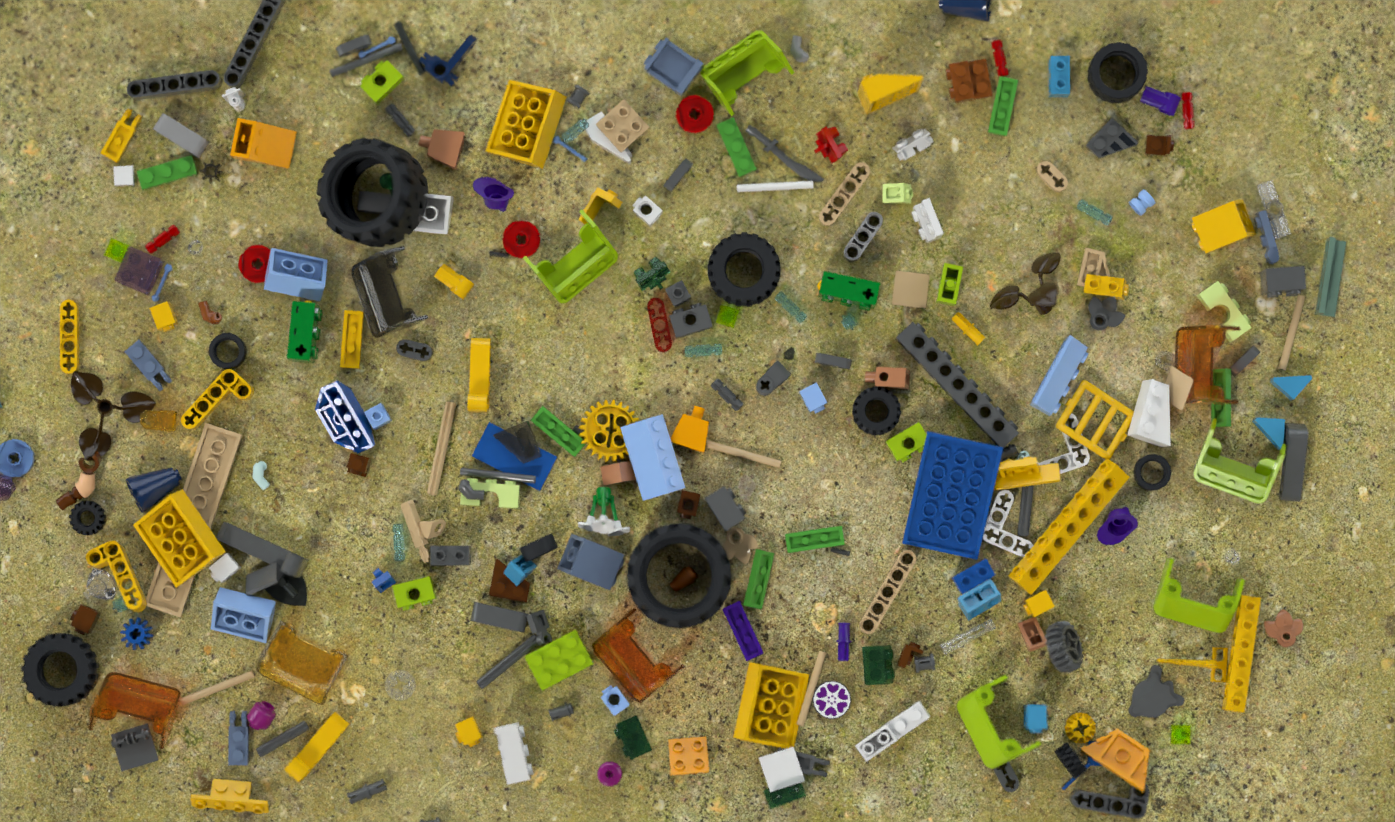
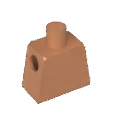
M434 129L432 137L420 136L418 146L428 148L427 156L456 170L466 134L460 131Z
M876 367V372H865V383H875V386L886 389L909 390L910 371L907 368ZM884 375H888V379L886 381H883Z

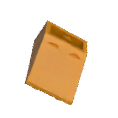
M237 118L230 156L234 159L289 169L297 131Z

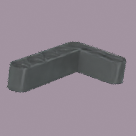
M223 521L216 536L217 540L269 564L277 562L281 567V571L294 577L301 578L309 561L302 556Z

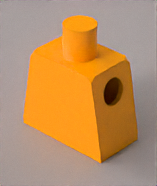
M694 405L691 416L687 414L682 415L670 438L671 443L701 453L705 452L709 422L702 420L704 408Z

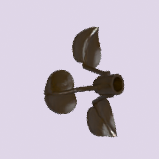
M1048 253L1040 256L1033 262L1031 270L1034 274H1038L1041 286L1031 292L1028 297L1019 292L1018 286H1007L996 293L990 303V308L998 310L1008 309L1018 302L1019 297H1023L1031 306L1036 307L1040 315L1049 313L1053 306H1056L1059 288L1053 282L1044 284L1042 276L1043 274L1052 273L1058 267L1061 259L1060 253Z
M74 371L71 378L73 397L78 403L88 405L94 400L98 403L97 410L101 415L98 430L88 428L80 434L79 447L85 460L93 461L92 457L96 451L100 453L101 457L109 451L112 442L111 436L106 432H102L104 417L110 416L113 409L123 410V416L127 421L139 423L149 416L156 405L155 401L144 393L132 391L121 397L122 407L112 405L108 399L100 400L96 398L103 392V383L98 376L92 373Z

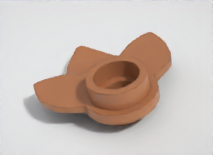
M1282 609L1277 614L1275 621L1264 622V628L1267 635L1276 639L1280 646L1291 647L1296 641V636L1302 633L1303 622L1302 619L1293 620L1290 613ZM1283 635H1289L1290 639L1285 640Z

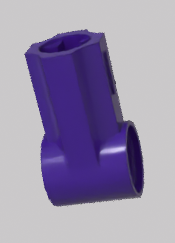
M1145 86L1140 102L1157 108L1163 114L1174 116L1181 97L1170 92L1164 93Z

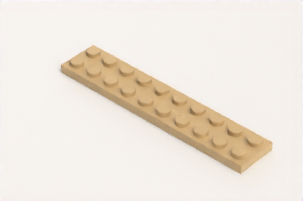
M205 423L183 490L211 530L243 435ZM158 562L146 597V606L182 617L195 576L176 588Z

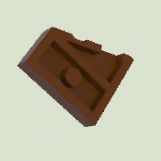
M496 559L489 596L527 603L530 583L524 579L516 586L504 574L507 566Z

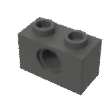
M697 303L691 305V309L686 311L683 308L672 311L673 315H669L676 339L713 328L706 305ZM688 315L695 316L696 322L693 325H688L685 322V318Z
M430 546V565H471V546Z

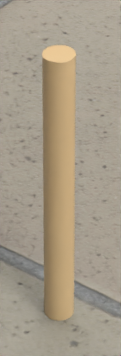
M1301 295L1297 297L1278 369L1286 371L1305 297Z
M709 440L706 444V448L777 468H780L781 460Z
M819 651L797 725L804 727L826 652Z
M251 670L180 698L182 705L191 703L255 678L254 672Z

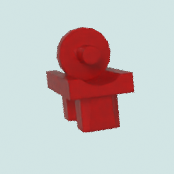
M826 126L816 133L818 140L815 142L818 148L814 152L815 154L821 152L824 158H829L831 164L837 162L848 151L844 143L836 145L834 139L839 136L836 127L827 128Z

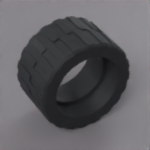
M1122 42L1110 43L1102 47L1091 60L1087 70V81L1089 82L1090 89L1102 101L1112 104L1127 102L1132 97H1135L1146 82L1148 74L1147 62L1143 54L1136 47ZM1111 56H1120L1127 59L1135 70L1133 83L1124 90H1113L1107 87L1101 80L1099 73L1101 64Z

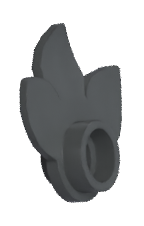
M1093 297L1089 302L1090 324L1095 330H1104L1107 326L1116 327L1125 319L1126 315L1124 313L1116 311L1117 300L1115 297H1108L1102 302L1098 298ZM1101 318L1103 323L1097 324L1096 319Z

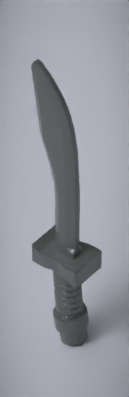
M751 125L747 127L745 131L766 146V148H763L766 153L769 151L773 152L790 169L804 179L815 182L824 181L814 171L793 161L775 145L779 143L776 139L771 141L759 132L757 128Z

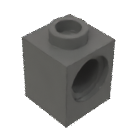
M682 280L665 289L674 308L691 299Z

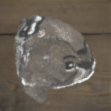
M94 568L89 574L86 591L83 593L86 599L93 596L102 600H113L116 595V585L113 576L103 569Z

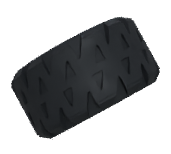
M374 138L352 140L350 144H344L333 153L335 156L329 158L323 166L321 173L324 174L317 184V195L321 196V199L318 201V207L321 216L327 219L326 224L335 233L340 234L341 237L371 247H384L385 244L393 245L402 241L404 234L410 235L419 225V216H424L428 202L425 194H428V183L423 175L424 170L420 163L404 149ZM384 164L393 180L391 201L380 216L371 221L362 222L356 215L352 202L355 183L368 168Z
M678 523L658 527L646 534L638 542L631 553L626 576L631 598L637 608L647 618L666 627L686 628L703 623L721 608L730 590L732 575L727 553L712 534L691 524ZM676 543L688 544L700 550L708 559L712 570L711 586L705 597L697 604L683 609L670 608L660 603L652 595L647 583V569L653 556L663 547Z

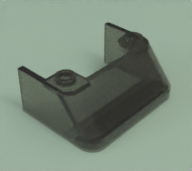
M404 246L379 251L355 264L351 270L370 331L376 338L412 327L428 319V315L416 317L415 312L411 308L403 309L392 273L398 267V260L395 255L405 250Z

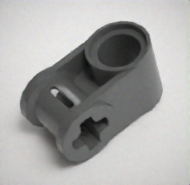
M776 361L757 381L756 390L758 394L768 396L778 386L783 384L791 376V373L779 361ZM761 383H763V384L769 383V386H768V389H769V390H767V389H763V390H762V389H761V386H762Z

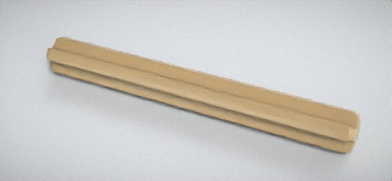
M453 402L445 403L427 490L429 495L436 496L438 494L456 404Z

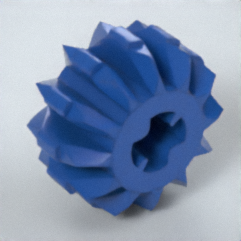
M131 618L129 619L130 625L127 623L123 624L127 630L120 631L121 634H126V637L121 638V641L128 640L125 645L127 648L132 645L133 650H137L138 645L140 649L145 648L144 643L150 645L151 642L147 637L150 638L154 635L148 634V631L153 628L152 626L146 628L147 620L141 624V618H137L136 622ZM139 629L138 632H141V636L135 639L136 636H133V631Z

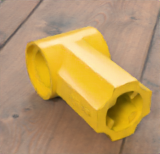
M445 264L437 270L434 276L463 300L475 285Z

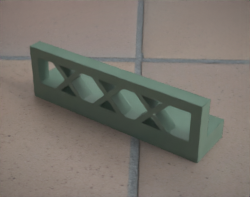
M1334 237L1326 239L1315 315L1333 318L1336 313L1346 241H1339Z

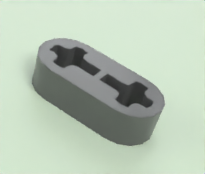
M363 35L337 46L336 51L341 58L363 50L373 43L369 35Z
M685 158L665 182L664 187L672 192L694 164Z
M403 339L396 346V350L401 356L426 362L433 355L432 348L420 342ZM408 343V347L414 349L413 352L406 351V353H403L400 347ZM426 347V351L429 352V355H425L424 358H421V354L416 353V349L423 350V348Z
M1254 345L1249 348L1229 368L1231 369V374L1234 377L1239 374L1260 351Z
M816 353L815 363L847 370L851 368L852 360L823 353Z
M1010 762L1006 763L1007 765L1004 767L1007 772L1003 774L1001 769H993L1004 790L1014 792L1018 789L1019 780ZM1007 775L1011 780H1015L1012 789L1009 786H1005L1007 783L1005 776Z

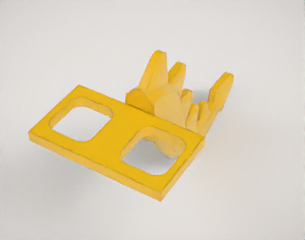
M1212 647V660L1156 659L1159 663L1211 669L1210 682L1226 683L1228 648ZM1218 649L1223 650L1222 661L1216 660V652ZM1216 669L1222 670L1221 680L1215 679Z

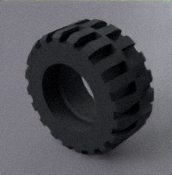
M747 232L735 233L728 238L722 239L715 246L709 258L708 279L712 289L719 298L737 307H751L752 305L762 303L772 295L780 279V259L775 248L765 238L762 239L754 233L753 235L747 234ZM737 253H751L761 262L762 275L759 281L751 287L741 288L735 286L727 277L726 265L729 259Z
M68 633L49 634L36 640V643L27 649L29 652L27 655H24V666H21V672L24 673L22 681L26 683V690L28 693L33 694L35 700L41 701L42 704L47 706H69L86 698L90 690L94 689V682L98 680L99 675L97 674L99 663H96L95 658L97 656L90 649L91 646L85 643L82 638ZM55 652L70 654L77 665V675L74 682L65 688L51 686L44 677L43 666L45 660Z

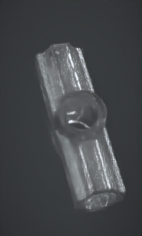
M1273 180L1257 185L1256 187L1264 210L1267 212L1275 240L1291 235L1284 214V206L1279 200ZM1271 205L1278 208L1277 215L1270 212L1269 208Z

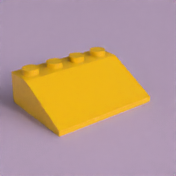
M869 74L862 78L863 81L860 83L857 95L866 114H870L918 92L923 77L922 75L877 74L874 76Z
M509 79L486 152L543 169L567 97L556 90Z
M183 489L170 494L133 524L176 588L226 553Z
M749 662L733 738L785 749L794 747L799 727L797 720L805 698L809 674Z

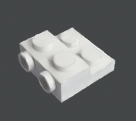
M930 198L913 206L914 211L911 214L914 222H918L921 229L918 232L921 239H925L926 243L941 238L944 233Z

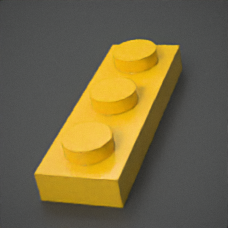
M344 310L340 368L360 369L364 311Z

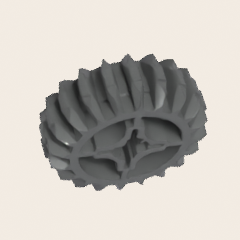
M1058 621L1048 626L1045 635L1046 651L1049 653L1052 664H1055V668L1063 673L1074 672L1081 668L1084 655L1082 654L1083 649L1080 636H1078L1074 626L1068 621Z

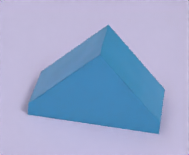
M1312 375L1274 377L1270 379V383L1288 399L1294 400L1312 380Z
M1255 418L1252 422L1277 450L1281 449L1282 444H1284L1285 419Z
M520 555L508 564L504 574L518 586L536 569L537 565L532 560L525 562L523 556Z

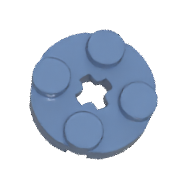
M18 439L3 442L0 445V472L5 476L13 478L23 477L33 467L35 456L30 445ZM17 453L19 461L13 464L11 463L12 459L10 456Z

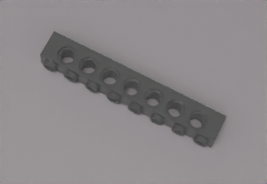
M912 322L895 339L997 446L1004 448L1019 434L1017 425L1012 420L1008 422L1003 417L1005 413L998 406L995 408L990 403L992 399L985 392L980 393L977 389L979 387L972 378L968 380L963 375L965 371L958 364L955 366L950 361L952 357L945 350L941 352L937 347L939 345L933 337L928 338L924 334L926 330L919 323L915 324ZM921 338L924 341L923 347H915L914 339ZM927 353H936L937 360L930 362L927 359ZM941 366H948L950 374L947 376L940 373ZM959 379L963 382L961 390L954 388V380ZM969 393H973L977 397L974 404L969 403L966 399ZM982 407L989 409V417L984 418L980 415ZM995 421H1000L1003 424L1002 431L994 430L993 423Z

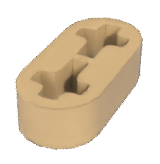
M1049 161L1039 163L1036 168L1038 177L1053 191H1064L1068 185L1067 178ZM1041 166H1043V167L1048 166V167H1049L1048 172H1049L1052 176L1050 177L1047 173L1042 174V173H1041V171H1042ZM1054 177L1056 180L1062 179L1063 187L1058 186L1056 188L1054 186L1056 182L1052 178Z

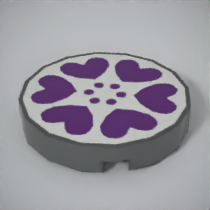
M826 681L820 684L813 695V706L817 713L828 719H836L845 715L851 704V696L847 687L837 681Z

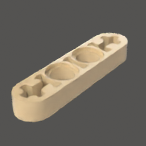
M860 162L853 167L819 214V221L822 225H833L870 174V168L866 163ZM865 167L864 172L866 175H860L858 180L861 182L859 184L856 179L850 176L853 175L855 177L858 174L857 168ZM849 181L853 182L856 186L852 192H848L845 189V184ZM836 197L844 199L842 207L834 205L833 200ZM829 205L834 210L839 211L838 214H836L835 212L832 213V221H824L823 214H828L831 210L830 208H827Z

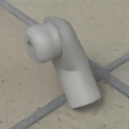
M793 36L790 53L796 61L805 63L808 61L809 55L800 47L802 37Z

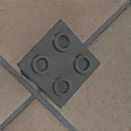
M148 723L111 734V745L113 748L115 747L121 772L159 760Z

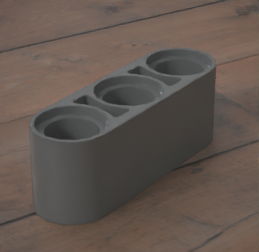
M474 602L470 621L525 633L526 615L529 614Z

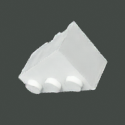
M1153 379L1142 381L1128 436L1159 447L1171 446L1169 385Z
M519 722L495 727L494 731L497 734L498 748L502 757L507 785L530 780V775H534L532 764L527 762L526 756H529L527 744L524 745L522 737H525L523 725L520 726Z

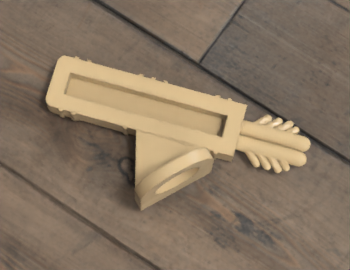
M406 501L401 504L402 513L411 534L413 545L415 548H419L422 561L427 563L430 561L428 549L425 548V545L428 544L427 539L439 536L444 531L446 522L443 519L420 521L414 501ZM441 523L440 529L435 532L436 526Z

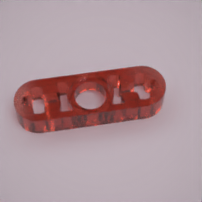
M652 298L647 304L655 347L659 352L666 353L672 347V340L664 302L660 298ZM657 301V304H661V307L658 309L659 315L663 313L664 317L658 316L652 319V315H655V310L650 308V306H653V302ZM657 320L665 322V328L661 331L654 328V323ZM667 332L668 335H664V340L669 342V344L666 345V349H662V346L658 347V343H661L660 336L656 338L655 334Z

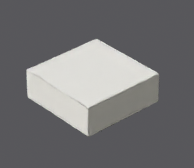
M114 166V185H134V166Z

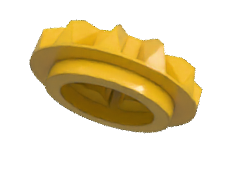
M1075 713L1066 721V735L1075 743H1086L1093 738L1096 732V723L1086 713ZM1078 720L1082 725H1088V727L1083 729L1084 736H1082L1080 731H1073L1078 727Z

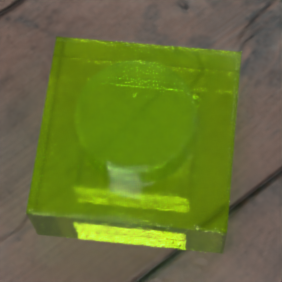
M111 238L104 256L123 263L130 246Z
M721 304L715 323L734 329L739 310Z
M1170 725V744L1191 745V725Z

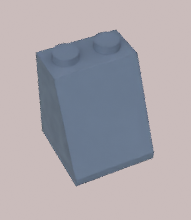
M571 533L557 569L611 590V587L616 583L617 572L623 565L624 554Z

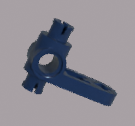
M471 34L448 62L442 60L437 55L432 57L428 52L423 54L426 59L421 56L419 62L425 65L424 70L433 76L435 80L442 84L447 82L453 87L455 82L459 80V77L453 72L475 46L478 39ZM439 66L446 68L445 73L442 75L436 74V69Z

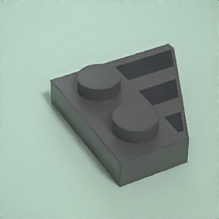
M1111 118L1085 146L1100 159L1134 147L1138 142Z

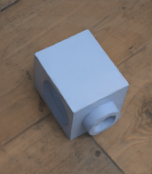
M817 382L799 391L809 412L814 411L816 414L825 409L824 405L827 404V401Z
M382 403L364 412L374 430L392 421Z
M610 685L602 691L604 695L601 699L614 716L630 705L617 686L613 688ZM611 694H617L620 697L618 704L613 705L609 702Z

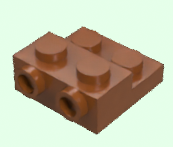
M986 59L951 63L948 65V69H945L946 78L951 81L952 86L949 88L950 98L954 99L955 103L993 96Z

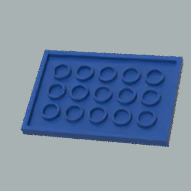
M927 431L902 543L978 560L1003 447Z

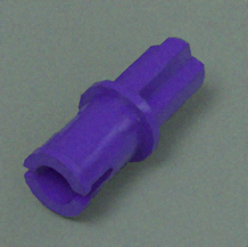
M838 623V640H836L838 643V661H849V645L852 642L850 640L851 623Z

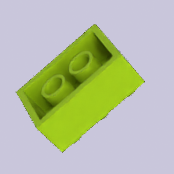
M577 630L524 656L542 691L594 664Z

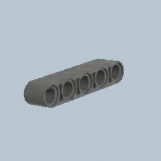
M206 70L134 80L127 85V93L135 100H146L211 91L221 87L222 78L216 71ZM210 76L217 77V81L214 84H208ZM191 79H198V83L195 87L189 86V82ZM173 81H178V88L172 90L170 88L171 83ZM154 84H160V89L157 92L151 91V87ZM140 86L141 92L133 95V88Z

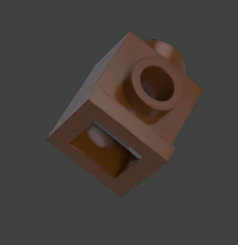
M350 453L346 466L348 468L347 472L366 477L371 459Z
M685 490L681 491L677 513H680L681 518L691 520L692 516L696 517L701 494ZM686 502L692 503L691 509L685 508Z

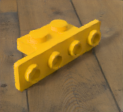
M1029 456L1019 460H1004L999 464V471L993 491L1060 482L1059 464L1039 465L1036 457Z
M213 779L210 796L191 794L190 798L192 806L198 809L214 808L219 811L227 809L234 810L235 812L250 811L256 814L269 812L268 801L250 799L252 782Z

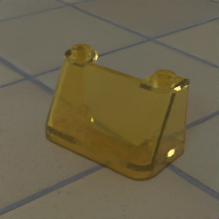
M280 620L258 658L257 672L263 677L316 704L324 705L349 655L340 648L332 649L328 652L297 636L293 624Z

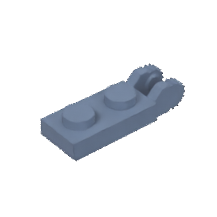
M1264 210L1255 214L1254 222L1256 228H1260L1262 234L1260 242L1263 247H1266L1264 254L1266 261L1269 264H1274L1279 261V252L1267 212Z
M140 339L124 351L159 391L163 387L154 378L159 373L169 384L172 382V379L164 371V367Z
M230 711L228 765H249L247 711H242V726H236L235 711Z

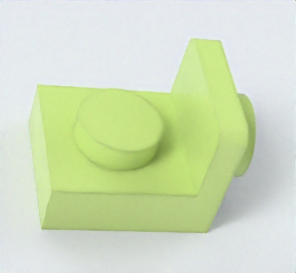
M883 184V203L911 204L913 189L910 184Z

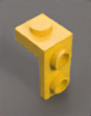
M597 187L583 211L593 221L604 202L618 209L623 202L617 198L618 194L608 189L606 192ZM580 215L579 221L585 225L587 221Z
M1087 274L1084 293L1115 297L1117 300H1124V297L1128 296L1129 284H1126L1127 281L1124 278Z

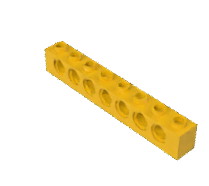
M1106 458L1008 576L1019 587L1032 595L1130 477L1117 464Z

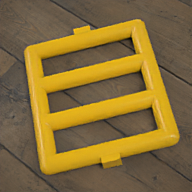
M1082 380L1072 398H1069L1065 403L1066 408L1056 423V428L1100 457L1110 460L1120 442H1124L1127 437L1126 432L1130 427L1134 411L1090 382ZM1086 389L1095 396L1077 427L1073 430L1065 425ZM1103 400L1111 405L1092 439L1088 440L1081 433L1100 401ZM1119 410L1127 415L1107 451H1105L1097 444L1115 413Z

